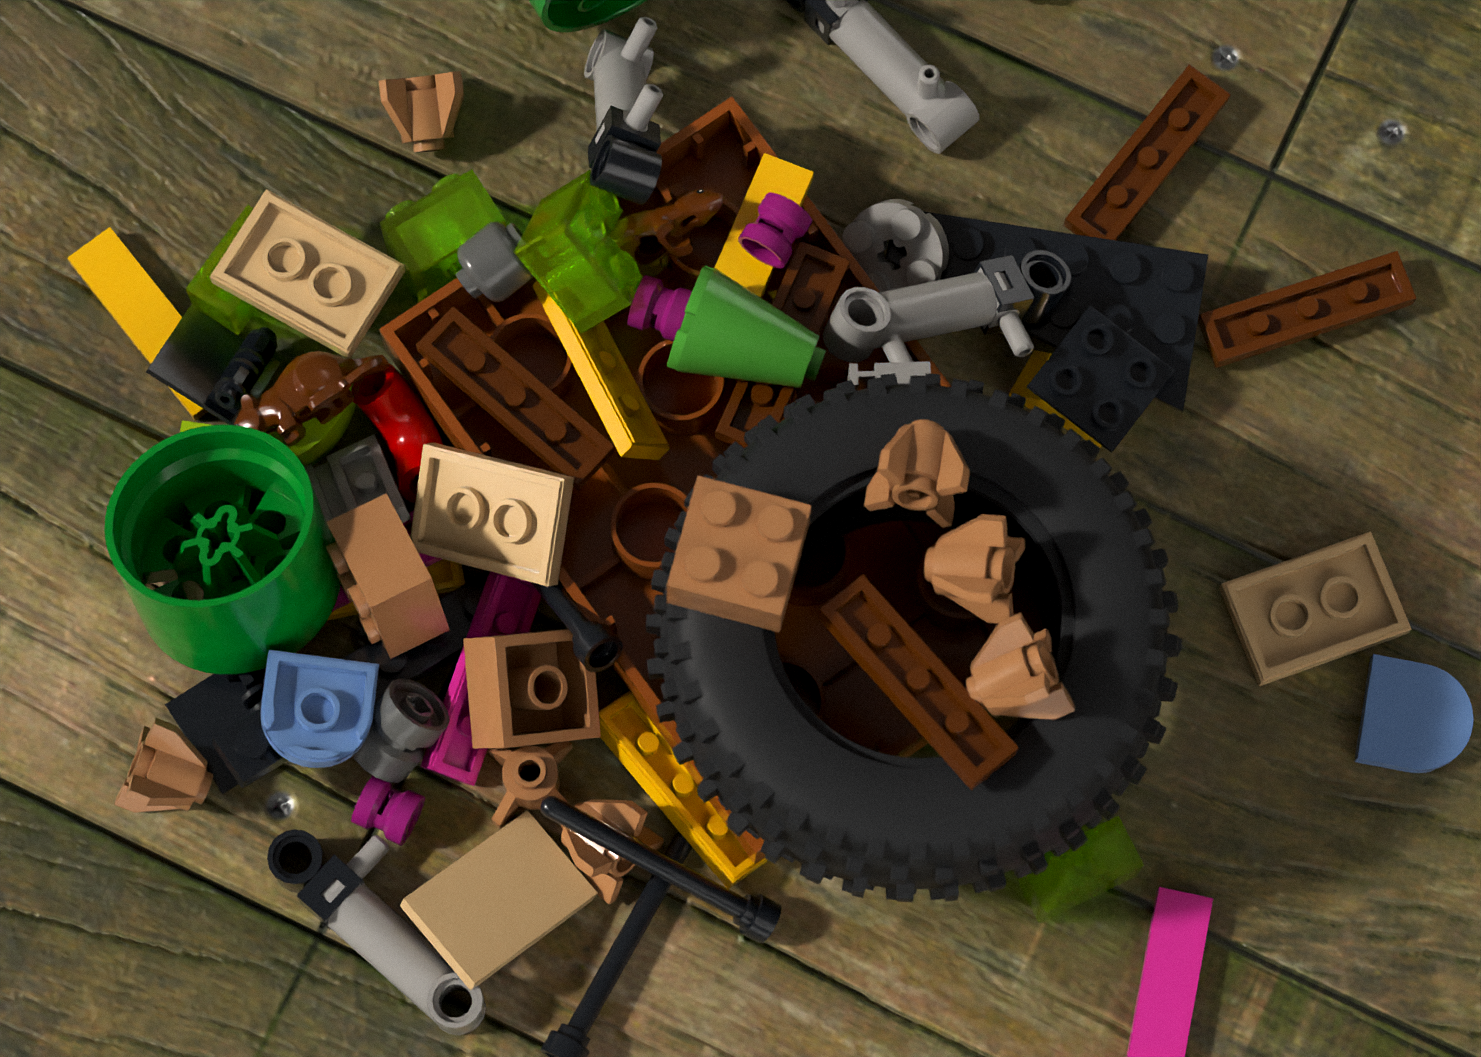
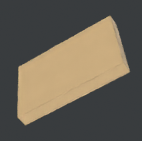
M266 189L212 272L210 279L214 285L342 356L351 359L406 270L404 264Z
M437 443L423 444L410 538L418 553L548 587L558 585L574 477Z
M1371 531L1224 582L1219 587L1258 686L1404 636L1412 630Z
M527 810L406 896L401 902L400 907L471 991L593 901L597 891Z

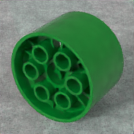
M237 425L202 426L177 433L154 445L132 463L117 483L111 495L106 511L104 530L109 556L153 641L164 653L182 665L213 674H241L266 668L269 650L296 653L316 636L331 615L340 591V582L336 576L337 571L325 546L334 541L309 476L298 457L281 441L269 434ZM250 502H260L253 515H250ZM189 522L191 532L182 528V526ZM252 556H256L254 566L250 562ZM241 575L243 577L240 580L232 582L233 578L236 576ZM170 582L154 590L147 587V584Z

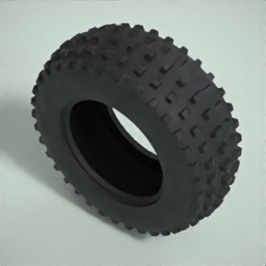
M896 373L883 374L880 378L868 379L867 389L856 391L852 380L838 383L837 388L824 391V401L817 404L811 395L807 394L784 407L783 416L785 420L778 423L771 415H768L746 432L744 440L748 446L744 448L735 441L724 452L725 457L720 454L713 461V471L717 475L716 479L707 474L703 477L812 505L810 523L797 567V575L805 564L820 550L855 530L894 521H918L938 524L926 514L927 510L907 509L896 502L894 507L869 511L864 506L868 484L878 471L881 450L896 435L899 428L916 420H930L940 424L953 437L970 470L967 491L953 494L955 503L952 526L947 527L956 529L983 514L1006 516L1007 537L1024 538L1025 549L1018 561L1015 562V572L1026 585L1036 604L1043 629H1047L1052 637L1050 654L1057 668L1058 683H1063L1075 704V711L1055 720L1021 717L1009 729L1004 731L1019 749L1015 756L973 790L964 783L942 757L908 758L883 754L862 747L828 727L809 709L792 686L778 653L774 631L667 603L666 586L687 512L682 511L679 514L674 525L678 530L668 528L665 535V546L675 552L664 553L660 566L662 570H654L651 581V589L664 594L656 595L654 612L657 614L646 615V633L661 637L654 641L656 658L647 660L649 679L665 680L661 685L664 700L667 701L656 705V711L660 723L674 720L676 722V731L681 742L672 748V752L679 765L693 760L700 775L704 777L698 786L699 797L705 803L718 796V800L724 808L731 810L726 821L727 827L738 837L745 831L749 832L756 839L761 837L764 843L760 851L772 863L776 864L781 856L792 863L797 860L802 863L799 874L804 876L805 879L820 885L823 877L832 880L833 876L843 879L842 891L852 893V896L863 898L865 889L873 890L874 886L886 888V899L897 900V902H913L917 889H929L931 900L945 899L947 902L958 899L959 885L971 883L975 893L986 890L992 892L1005 888V872L1012 870L1015 876L1020 879L1032 872L1037 875L1045 871L1048 866L1044 856L1046 852L1051 851L1056 857H1059L1070 848L1073 851L1077 850L1088 840L1081 829L1083 825L1093 829L1103 819L1102 816L1110 821L1119 810L1120 806L1111 795L1114 793L1117 796H1121L1128 787L1129 782L1138 785L1147 768L1136 758L1141 759L1145 756L1149 747L1148 742L1158 745L1161 742L1166 727L1162 726L1154 718L1159 716L1161 701L1173 702L1176 696L1178 683L1174 682L1173 679L1165 677L1167 658L1178 657L1182 650V638H1178L1177 635L1167 634V627L1170 626L1169 614L1177 612L1179 608L1177 593L1174 591H1163L1162 587L1166 585V579L1162 569L1168 565L1169 559L1165 549H1151L1155 540L1151 530L1147 527L1152 523V520L1145 508L1133 512L1137 502L1131 492H1124L1129 482L1120 471L1109 477L1108 475L1113 469L1104 458H1100L1097 461L1094 460L1100 449L1090 439L1087 441L1082 440L1083 438L1072 429L1063 434L1061 430L1065 420L1055 413L1050 415L1037 406H1034L1030 413L1023 410L1026 398L1016 393L1009 397V393L995 389L992 397L984 395V382L970 379V382L953 379L951 387L941 386L940 374L926 373L925 376H910L909 385H898ZM693 488L684 500L686 508L689 507Z

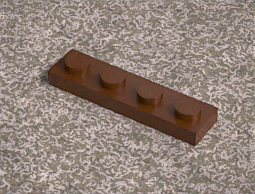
M1189 64L1068 214L1063 226L1076 235L1118 241L1228 103L1231 94Z
M800 241L772 305L820 336L849 270L850 260ZM738 380L715 431V438L729 444H733L736 441L745 448L748 445L744 440V434L756 426L758 422L768 415H771L778 423L783 420L784 407L790 404L797 387Z
M1398 251L1202 313L1198 318V324L1215 368H1219L1411 306L1416 300V296Z
M454 306L416 344L417 351L553 470L559 474L574 477L573 487L578 491L615 453V445Z
M861 575L819 608L816 617L971 790L1015 756L1019 747L977 700L971 698L968 690L864 575Z

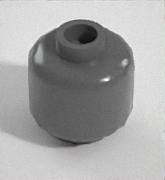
M490 222L458 248L457 256L462 269L456 273V276L474 299L484 294L491 301L502 302L535 276L536 269L533 260L538 257V253L514 223L511 222L505 227L499 222Z

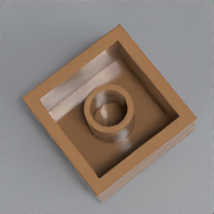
M697 476L666 586L667 603L780 633L808 531L812 505Z
M387 493L326 522L334 542L325 546L337 571L336 576L349 602H353L358 612L359 621L371 644L381 640L391 659L450 630L433 580Z
M569 629L463 639L473 748H511L601 737L595 672L588 671L573 652L574 644L572 642L573 634Z

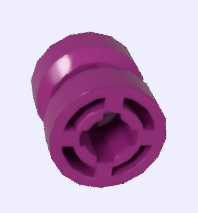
M769 192L758 206V218L754 223H749L745 226L738 237V242L757 260L774 268L781 269L785 267L792 256L793 250L791 245L796 238L804 237L812 224V219L794 201L780 194Z
M645 274L632 301L627 325L642 331L650 327L655 328L661 332L663 338L674 342L677 330H680L686 314L684 311L692 290L683 287L676 290L665 288L662 280Z
M372 775L356 803L351 822L366 830L375 827L384 832L387 840L402 846L409 838L420 817L425 803V796L412 790L402 792L393 788L391 782L383 781Z

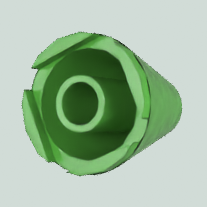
M705 265L697 278L684 312L686 314L680 330H677L667 367L677 370V372L801 388L804 378L815 381L826 350L816 347L820 336L718 269Z

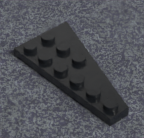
M923 211L925 214L930 213L939 221L948 241L949 260L940 280L974 273L980 261L1009 255L1014 257L1019 266L1026 254L1034 250H1045L1063 259L1071 273L1070 285L1046 321L1039 324L1022 322L1026 332L1057 348L1091 305L1175 370L1155 398L1183 413L1208 254ZM893 239L888 242L886 260L892 261L897 267H901L900 259L907 256V251L904 246L896 247Z

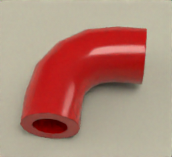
M389 364L390 367L387 370L364 376L353 384L351 389L354 396L353 403L368 417L385 441L393 458L398 488L402 497L411 503H415L423 444L437 443L444 445L435 421L421 398L396 368Z

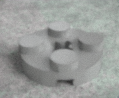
M904 199L884 200L866 208L859 213L852 223L848 224L843 232L844 245L880 292L940 280L949 260L947 237L939 221L930 213L925 214L920 208L912 206L914 203ZM893 239L896 247H905L907 256L900 259L901 267L894 266L892 261L886 260L884 250L888 248L887 240Z

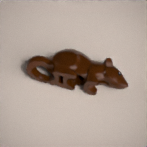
M676 183L670 187L672 199L669 202L662 204L654 210H646L621 218L606 232L599 246V254L584 257L572 267L570 280L576 293L589 301L600 302L614 299L625 289H632L634 283L640 282L645 274L654 277L661 273L662 259L669 253L676 257L690 254L693 251V243L688 238L693 228L703 227L719 211L723 204L724 196L704 189L687 190L681 184ZM593 272L618 274L621 280L610 285L600 286L588 280V276Z
M321 351L307 352L299 355L286 366L275 385L264 392L259 398H255L252 394L242 396L240 400L242 409L234 425L256 429L266 434L278 432L281 437L284 436V441L288 446H293L306 434V429L302 423L313 418H317L321 424H326L354 401V396L349 389L352 384L364 376L387 370L390 367L384 355H373L358 359H344Z

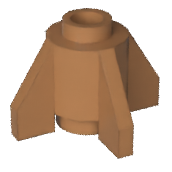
M460 71L406 79L379 80L381 103L400 132L402 144L413 143L414 153L444 150V139L454 138V126L464 98L463 81Z
M916 420L899 428L896 435L881 450L878 471L867 486L864 506L869 511L894 507L896 502L907 509L927 510L926 514L941 527L952 526L955 508L953 494L967 491L970 470L953 437L940 424L930 420Z
M983 514L941 536L936 546L928 549L924 563L925 578L928 582H932L934 591L938 595L948 597L987 623L999 624V622L1013 616L1012 594L1009 592L1014 580L1015 562L1018 561L1025 549L1024 538L1007 537L1006 516Z
M1021 613L999 622L971 663L972 676L966 679L971 698L977 700L984 709L987 708L995 717L1003 715L1055 720L1075 711V704L1063 683H1058L1057 668L1050 654L1052 637L1047 629L1033 634Z
M156 718L151 728L144 726L140 733L137 752L130 766L127 779H125L114 805L134 813L172 809L188 811L193 802L198 804L204 802L213 780V773L206 771L207 759L201 755L178 726Z
M569 741L555 742L546 748L532 745L522 746L514 751L507 748H489L487 750L488 755L503 767L502 778L506 791L492 817L494 825L499 829L503 828L519 810L518 807L526 810H539L542 800L548 796H555L567 802L558 791L560 781L557 766L573 749ZM537 770L541 771L539 777L534 781L528 782L521 778V774L525 771L530 774Z
M591 799L574 805V807L656 851L662 848L664 839L651 829L643 826L648 812L632 800ZM561 825L563 830L561 842L568 848L575 866L582 870L587 881L597 891V895L608 904L615 902L624 880L621 876L627 874L635 864Z

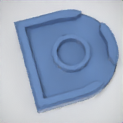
M269 650L260 717L263 732L273 749L288 761L309 768L331 767L352 757L364 744L371 728L379 664Z
M1373 654L1369 662L1354 762L1409 773H1427L1443 767L1454 760L1467 745L1473 729V709L1463 686L1452 675L1438 667Z

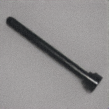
M530 582L573 634V652L588 671H603L617 661L622 653L623 644L608 625L590 621L559 582L558 585L549 587Z
M548 796L542 800L540 810L545 817L733 916V923L740 926V933L762 944L774 931L781 915V904L762 894L756 897L747 894L745 897H742L555 796Z
M678 831L672 838L664 855L684 864L692 846ZM652 874L568 1024L562 1023L558 1031L551 1030L540 1049L547 1057H588L590 1051L586 1047L591 1039L587 1034L672 885L671 883Z

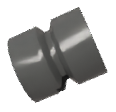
M402 678L392 681L374 705L373 720L369 734L362 747L353 755L354 759L364 770L378 779L392 783H399L405 780L421 761L425 753L424 748L430 749L447 728L450 720L446 707L431 690L418 682Z

